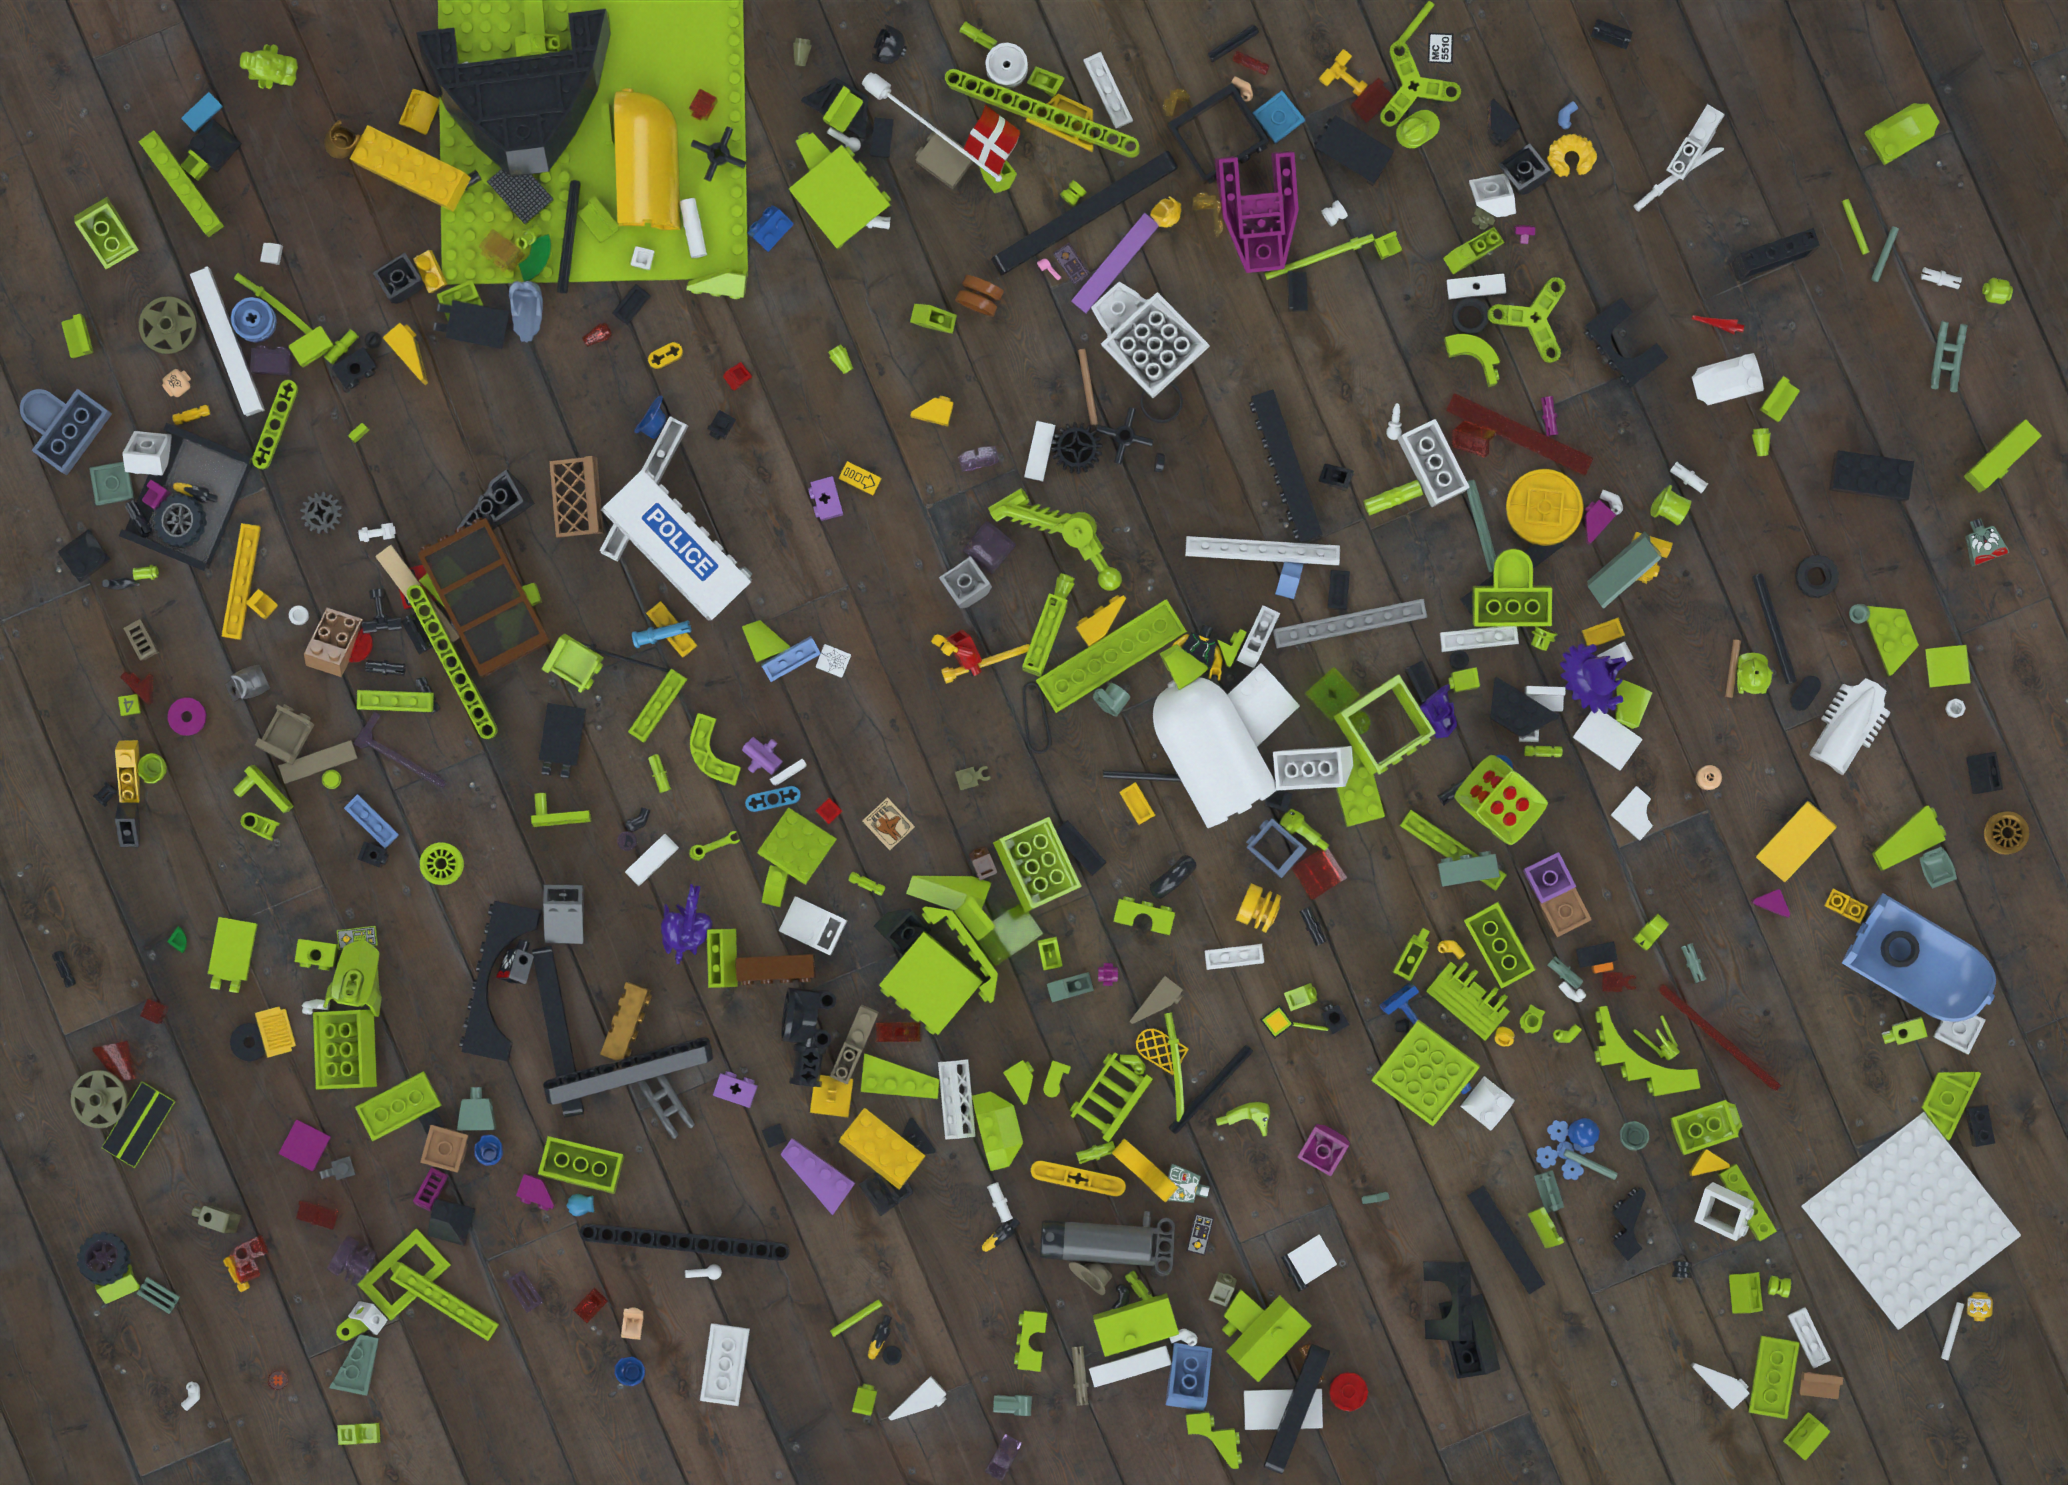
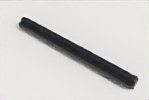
M571 180L569 187L557 292L561 294H567L581 186L580 181Z
M1759 573L1752 577L1785 683L1791 684L1797 681L1764 574Z
M1245 1045L1184 1110L1180 1121L1178 1122L1176 1118L1169 1126V1129L1174 1134H1177L1253 1053V1050L1248 1045Z

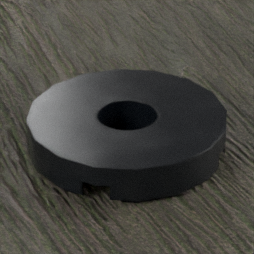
M242 1024L233 1031L230 1046L234 1055L239 1059L255 1061L266 1053L258 1024ZM249 1036L255 1040V1044L251 1048L245 1045V1039Z

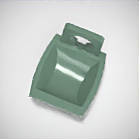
M1939 847L1923 854V857L1919 858L1924 876L1932 889L1957 879L1953 863L1944 848Z

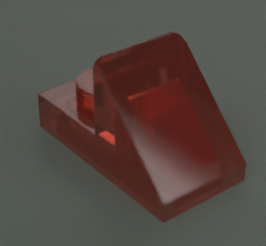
M124 672L120 676L146 704L151 705L153 703V675L149 674L141 683H139V677L133 672L131 674Z
M594 1287L573 1311L588 1323L608 1303V1300Z

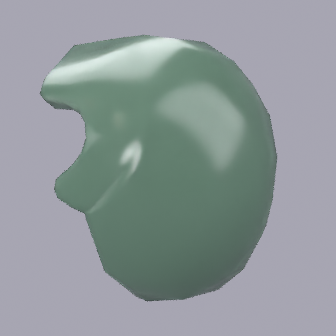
M1637 1121L1625 1123L1620 1130V1141L1629 1150H1640L1649 1141V1131L1645 1125Z

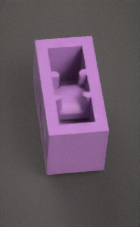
M833 476L810 482L812 487L808 488L811 499L815 498L817 506H813L816 518L820 517L821 521L844 515ZM826 494L827 497H830L827 504L820 501L823 499L822 495Z
M728 1071L725 1074L720 1073L713 1096L751 1108L758 1085L754 1084L755 1081L746 1077L743 1080L737 1079V1074ZM738 1083L741 1092L734 1094L731 1086H735Z

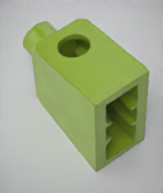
M1922 1016L1892 1025L1893 1030L1882 1033L1885 1044L1896 1041L1897 1045L1928 1037ZM1906 1029L1907 1035L1900 1036L1899 1030Z
M1240 1289L1223 1315L1229 1322L1221 1330L1229 1337L1237 1329L1244 1333L1264 1310Z

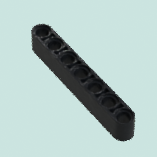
M1311 1344L1265 1459L1264 1468L1279 1474L1283 1473L1328 1361L1330 1350Z

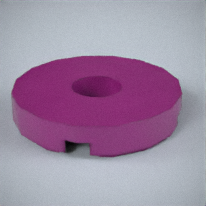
M193 698L178 699L171 705L168 711L169 725L174 732L180 735L191 736L197 734L203 729L207 719L205 707ZM186 711L192 714V719L189 722H184L182 719V715Z

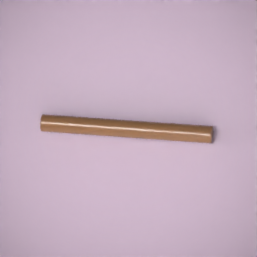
M1080 349L1078 354L1090 425L1094 426L1098 425L1086 349Z

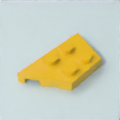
M1057 94L1047 103L1093 122V109L1061 94ZM1042 109L1038 112L1039 117L1047 115V110ZM1057 117L1055 123L1062 124L1065 121V117ZM1028 118L1026 119V122L1090 152L1094 150L1093 143ZM1076 123L1073 126V130H1081L1083 124Z

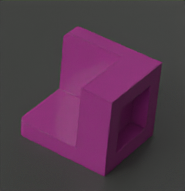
M150 480L147 484L149 490L142 501L156 510L171 492Z

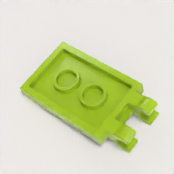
M222 917L218 918L208 974L213 975L210 988L220 990L222 979L232 981L229 991L239 993L241 980L247 981L258 924Z

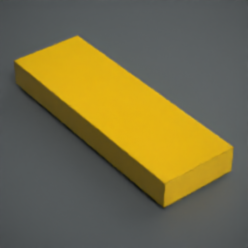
M661 601L646 613L658 628L679 623ZM688 633L667 638L682 658L697 647V644Z

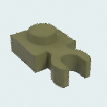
M983 766L977 772H975L974 767L955 772L960 791L979 786L977 780H990V776H982V771L987 770L988 767Z

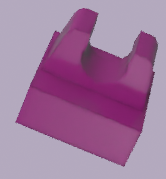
M1515 225L1514 233L1520 234V244H1528L1529 235H1535V226Z

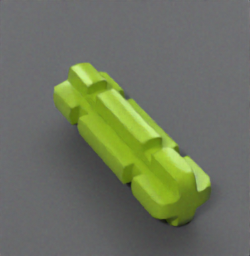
M1525 746L1524 749L1525 756L1551 757L1552 755L1554 757H1561L1563 752L1562 747L1554 746V748L1552 746Z
M852 872L849 876L850 882L857 883L858 886L871 892L875 891L874 893L880 896L885 891V886L876 884V882L864 876L860 877L855 872Z
M1131 1271L1125 1276L1128 1283H1132L1131 1287L1139 1298L1148 1300L1153 1297L1151 1294H1148L1149 1291L1143 1282L1137 1279L1138 1275L1135 1271Z

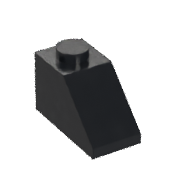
M118 803L115 822L120 847H139L140 815L138 804Z

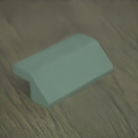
M1644 531L1587 581L1588 588L1599 604L1605 608L1661 559V552L1651 543L1650 536Z

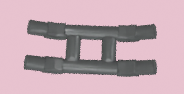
M665 1075L656 1076L663 1089L653 1094L645 1080L638 1081L645 1097L673 1139L679 1134L668 1118L670 1115L678 1111L688 1128H692L695 1125ZM668 1095L673 1105L663 1110L658 1100Z

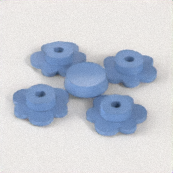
M1555 1120L1553 1125L1548 1126L1547 1132L1551 1134L1550 1138L1552 1140L1557 1139L1561 1143L1557 1146V1151L1552 1150L1550 1146L1538 1148L1536 1161L1541 1164V1167L1548 1168L1550 1165H1555L1557 1156L1567 1159L1565 1165L1561 1167L1562 1171H1564L1563 1177L1565 1179L1572 1178L1577 1180L1578 1176L1584 1172L1583 1167L1580 1166V1163L1563 1156L1565 1149L1573 1152L1575 1149L1582 1155L1586 1154V1152L1591 1153L1594 1151V1145L1582 1148L1576 1143L1572 1146L1571 1143L1564 1142L1566 1136H1568V1124L1565 1121L1559 1122Z

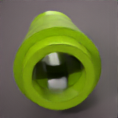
M841 344L828 352L830 354L829 358L843 374L853 369L847 350Z
M1769 428L1753 429L1752 438L1757 456L1769 455L1771 436Z
M1060 573L1056 580L1054 595L1066 599L1075 585V578Z

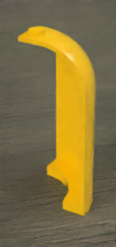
M629 88L616 91L614 127L617 222L619 226H645V223H651L652 228L660 230H681L678 133L675 118L662 101L651 95L633 92V89Z

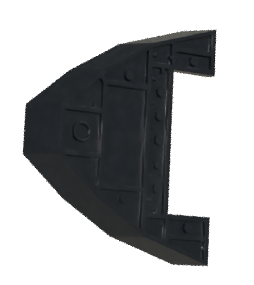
M606 9L568 13L572 50L459 64L454 27L416 32L421 57L446 110L477 148L510 176L549 172L576 135L599 88L611 35L609 15Z

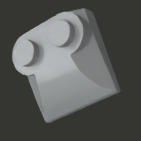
M971 556L939 577L959 608H967L985 597L992 588Z

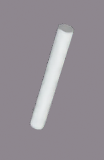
M1956 1303L1941 1356L1945 1360H1949L1964 1308L1962 1303Z

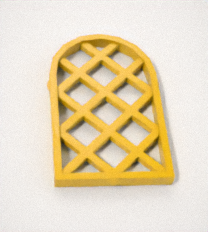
M1156 1029L1142 1031L1136 1040V1048L1139 1054L1173 1075V1062H1171L1169 1056L1171 1052H1168V1043L1165 1040V1037L1169 1039V1036ZM1151 1031L1153 1037L1145 1038L1144 1032ZM1154 1031L1159 1032L1162 1035L1155 1036ZM1163 1037L1164 1044L1157 1045L1155 1038ZM1153 1039L1155 1046L1148 1048L1146 1041ZM1144 1041L1145 1049L1139 1050L1138 1043ZM1178 1043V1045L1185 1048L1179 1050V1052L1185 1051L1180 1059V1063H1182V1060L1189 1049L1184 1045ZM1165 1046L1166 1053L1159 1055L1158 1048ZM1156 1049L1157 1056L1150 1057L1148 1050ZM1146 1051L1148 1057L1144 1056L1141 1052ZM1167 1055L1168 1063L1161 1064L1160 1057ZM1158 1058L1159 1064L1151 1059ZM1169 1065L1171 1071L1167 1070L1162 1066Z

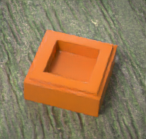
M1612 962L1591 966L1593 973L1614 969Z

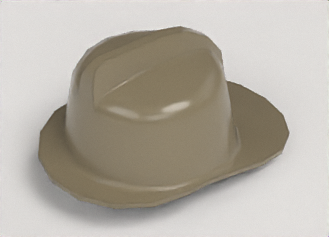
M1076 1262L1069 1263L1071 1271L1077 1277L1087 1283L1097 1293L1105 1294V1286L1112 1278V1274L1101 1263L1089 1262L1084 1266Z

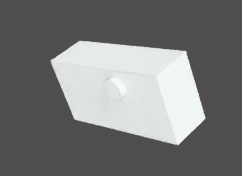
M1436 419L1398 438L1431 507L1470 488Z

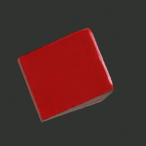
M740 362L727 370L723 378L732 390L735 391L750 380L752 375Z

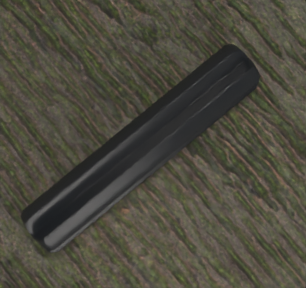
M1256 25L1249 26L1208 52L1209 59L1214 62L1259 33Z

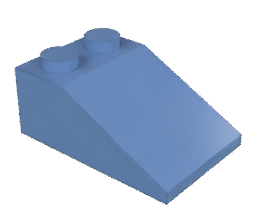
M1174 1343L1165 1405L1204 1411L1208 1396L1212 1348Z

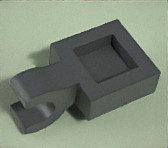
M350 1156L331 1162L333 1168L319 1172L321 1179L335 1175L336 1180L356 1175Z

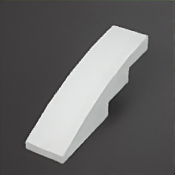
M1162 1346L1091 1367L1089 1371L1094 1387H1098L1162 1368L1172 1363L1167 1347Z

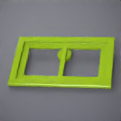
M417 1228L357 1284L391 1321L417 1296L407 1291L391 1305L372 1285L390 1267L394 1273L400 1264L397 1261L415 1244L435 1264L424 1275L433 1282L451 1265Z

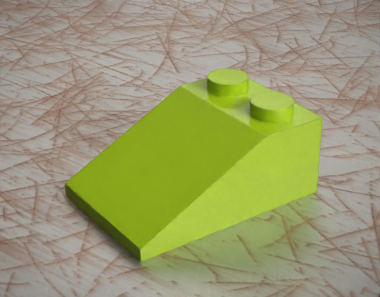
M108 197L74 216L75 224L105 269L110 268L139 250Z

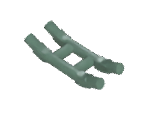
M1941 321L1931 375V388H1939L1940 372L1943 369L1952 371L1950 391L1957 392L1968 325L1960 324L1955 345L1945 343L1949 322ZM1944 350L1955 352L1953 363L1942 362Z

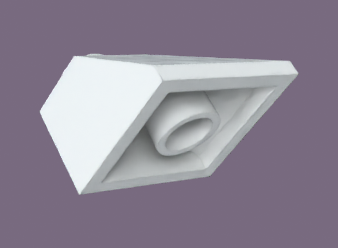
M1505 174L1469 180L1477 206L1496 217L1516 214L1514 193Z

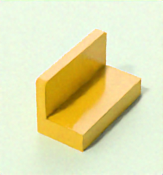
M413 89L399 124L426 135L439 106V99L424 91Z

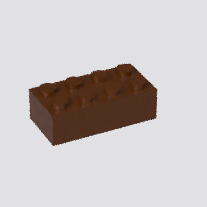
M814 954L736 958V980L741 981V985H754V981L759 980L761 984H773V980L779 979L780 983H793L792 979H799V982H812V978H816Z

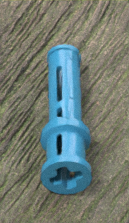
M686 620L657 629L649 627L645 631H633V643L636 648H640L641 645L655 644L660 639L691 632V625H688L690 622Z

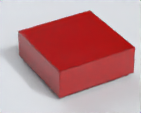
M830 798L815 810L828 824L843 812Z

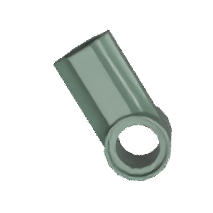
M994 1395L993 1412L1031 1416L1032 1396Z

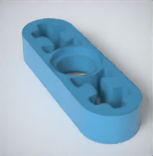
M789 786L750 795L747 797L745 804L748 810L758 812L797 803L801 798V793L798 788ZM791 789H793V792H797V796L794 797L795 800H791L788 797L784 798L786 802L782 803L780 791H783V795L789 794ZM773 793L779 797V801L775 805H771L768 802V796ZM765 795L764 801L767 807H763V803L758 804L756 809L753 806H749L752 798L759 801L762 800L761 796Z

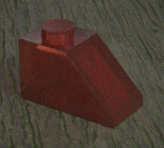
M920 1022L876 1023V1042H920Z

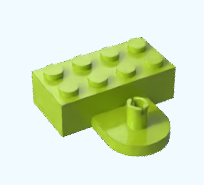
M1507 549L1501 552L1494 562L1493 586H1473L1474 626H1552V587L1533 586V565L1525 552L1519 549Z

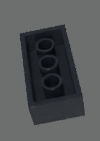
M1838 450L1834 453L1829 491L1906 502L1910 496L1914 461Z

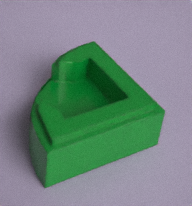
M178 926L167 942L181 953H184L187 947V937L183 929Z

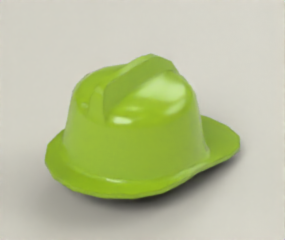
M1420 110L1412 114L1398 125L1396 136L1399 143L1406 148L1421 146L1438 133L1440 128L1439 119L1429 110Z

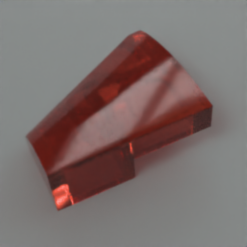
M128 1041L92 1048L108 1072L117 1076L121 1082L136 1079Z

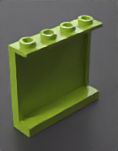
M843 145L838 147L789 188L790 192L837 249L841 248L846 241L886 208L892 206L889 203L891 198L885 191L880 192L877 188L879 183L873 176L870 178L865 173L866 167L861 161L857 163L853 158L855 155L848 146L845 148Z
M924 931L879 986L882 987L880 991L887 997L892 996L897 1000L895 1003L901 1009L907 1008L914 1020L917 1022L921 1020L926 1024L925 1029L933 1035L934 1033L939 1035L984 980Z

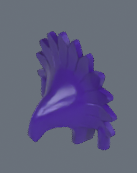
M1581 643L1578 645V649L1573 645L1569 647L1570 653H1563L1566 661L1560 662V666L1566 672H1563L1560 676L1569 681L1565 689L1573 691L1572 699H1581L1582 708L1585 709L1590 705L1593 713H1597L1598 709L1603 714L1608 712V708L1615 710L1616 704L1623 702L1621 695L1612 697L1613 690L1623 681L1622 679L1615 681L1619 670L1627 664L1625 658L1609 659L1610 656L1597 657L1590 654L1597 650L1594 644L1585 647Z

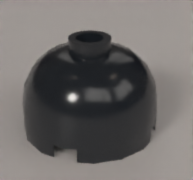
M886 24L884 25L886 29L882 28L874 43L873 48H877L876 54L872 53V60L883 64H892L900 56L903 57L905 55L907 46H904L905 39L903 34L898 29Z

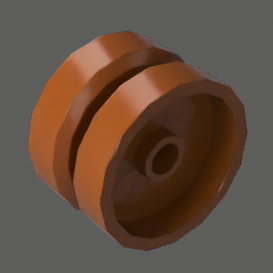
M966 275L962 285L968 291L960 290L955 301L971 310L994 317L997 306L992 301H1000L1004 290L986 280Z

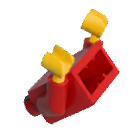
M962 629L947 638L938 634L934 635L931 642L938 647L944 642L945 644L941 648L943 653L950 656L953 652L960 666L965 670H969L971 676L981 673L978 664L982 662V659L968 633Z

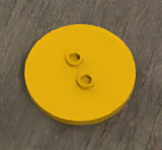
M1538 469L1524 474L1513 484L1506 501V514L1512 529L1522 539L1536 545H1553L1566 540L1579 526L1583 515V499L1578 487L1569 477L1555 470Z

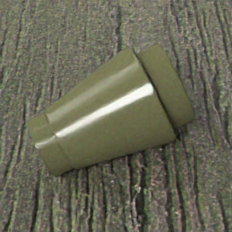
M795 38V43H793L794 65L806 66L812 47L810 45L811 40Z

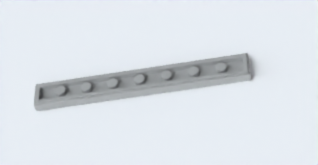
M1424 599L1277 628L1273 629L1276 649L1424 619L1427 618Z

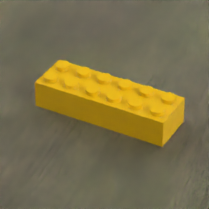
M367 125L350 157L357 165L454 212L471 179L465 172Z

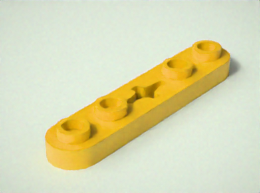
M1036 1161L1031 1167V1174L1037 1180L1101 1194L1120 1196L1124 1193L1126 1187L1125 1182L1119 1177L1056 1163ZM1077 1173H1081V1177L1089 1181H1080L1079 1184H1076L1074 1179L1068 1178V1175L1076 1176Z

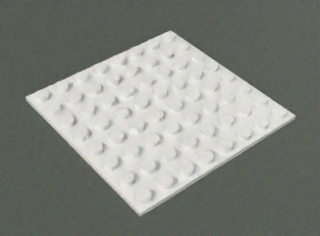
M1924 1112L1801 1206L1898 1330L2021 1236ZM1922 1268L1937 1282L1932 1287H1928L1923 1295L1909 1282L1912 1278L1917 1283L1924 1281L1925 1275L1920 1271Z

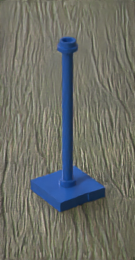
M1409 982L1382 1002L1379 1007L1387 1015L1397 1008H1401L1414 1025L1418 1017L1407 1003L1419 991L1415 985ZM1470 1082L1462 1089V1094L1472 1089Z

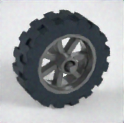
M183 495L169 496L166 501L163 500L160 503V507H157V514L154 516L156 523L154 528L158 531L157 535L159 538H162L165 543L179 547L191 546L194 544L193 542H197L200 539L201 534H204V526L207 525L205 517L207 516L206 512L203 511V506L197 500ZM185 507L189 510V512L183 516ZM179 508V515H177L174 512V510ZM176 524L173 530H171L170 525ZM187 525H190V527H189L188 530L186 531L185 527H186ZM180 527L182 534L176 535V532Z

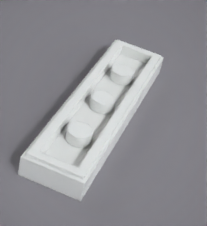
M1099 52L1084 59L1085 66L1115 129L1133 122L1102 53Z
M1497 626L1440 633L1442 652L1519 644L1517 626Z

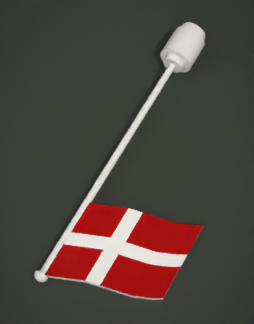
M871 72L864 78L862 85L865 86V90L879 100L889 97L995 177L997 182L1001 181L1002 176L1000 173L1006 159L1017 144L1020 130L987 105L984 106L983 113L970 132L963 149L890 94L891 84L879 75Z

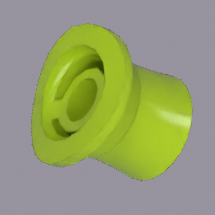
M1668 485L1654 500L1651 507V516L1657 517L1660 515L1678 526L1688 513L1691 500L1677 495L1671 490L1672 485Z

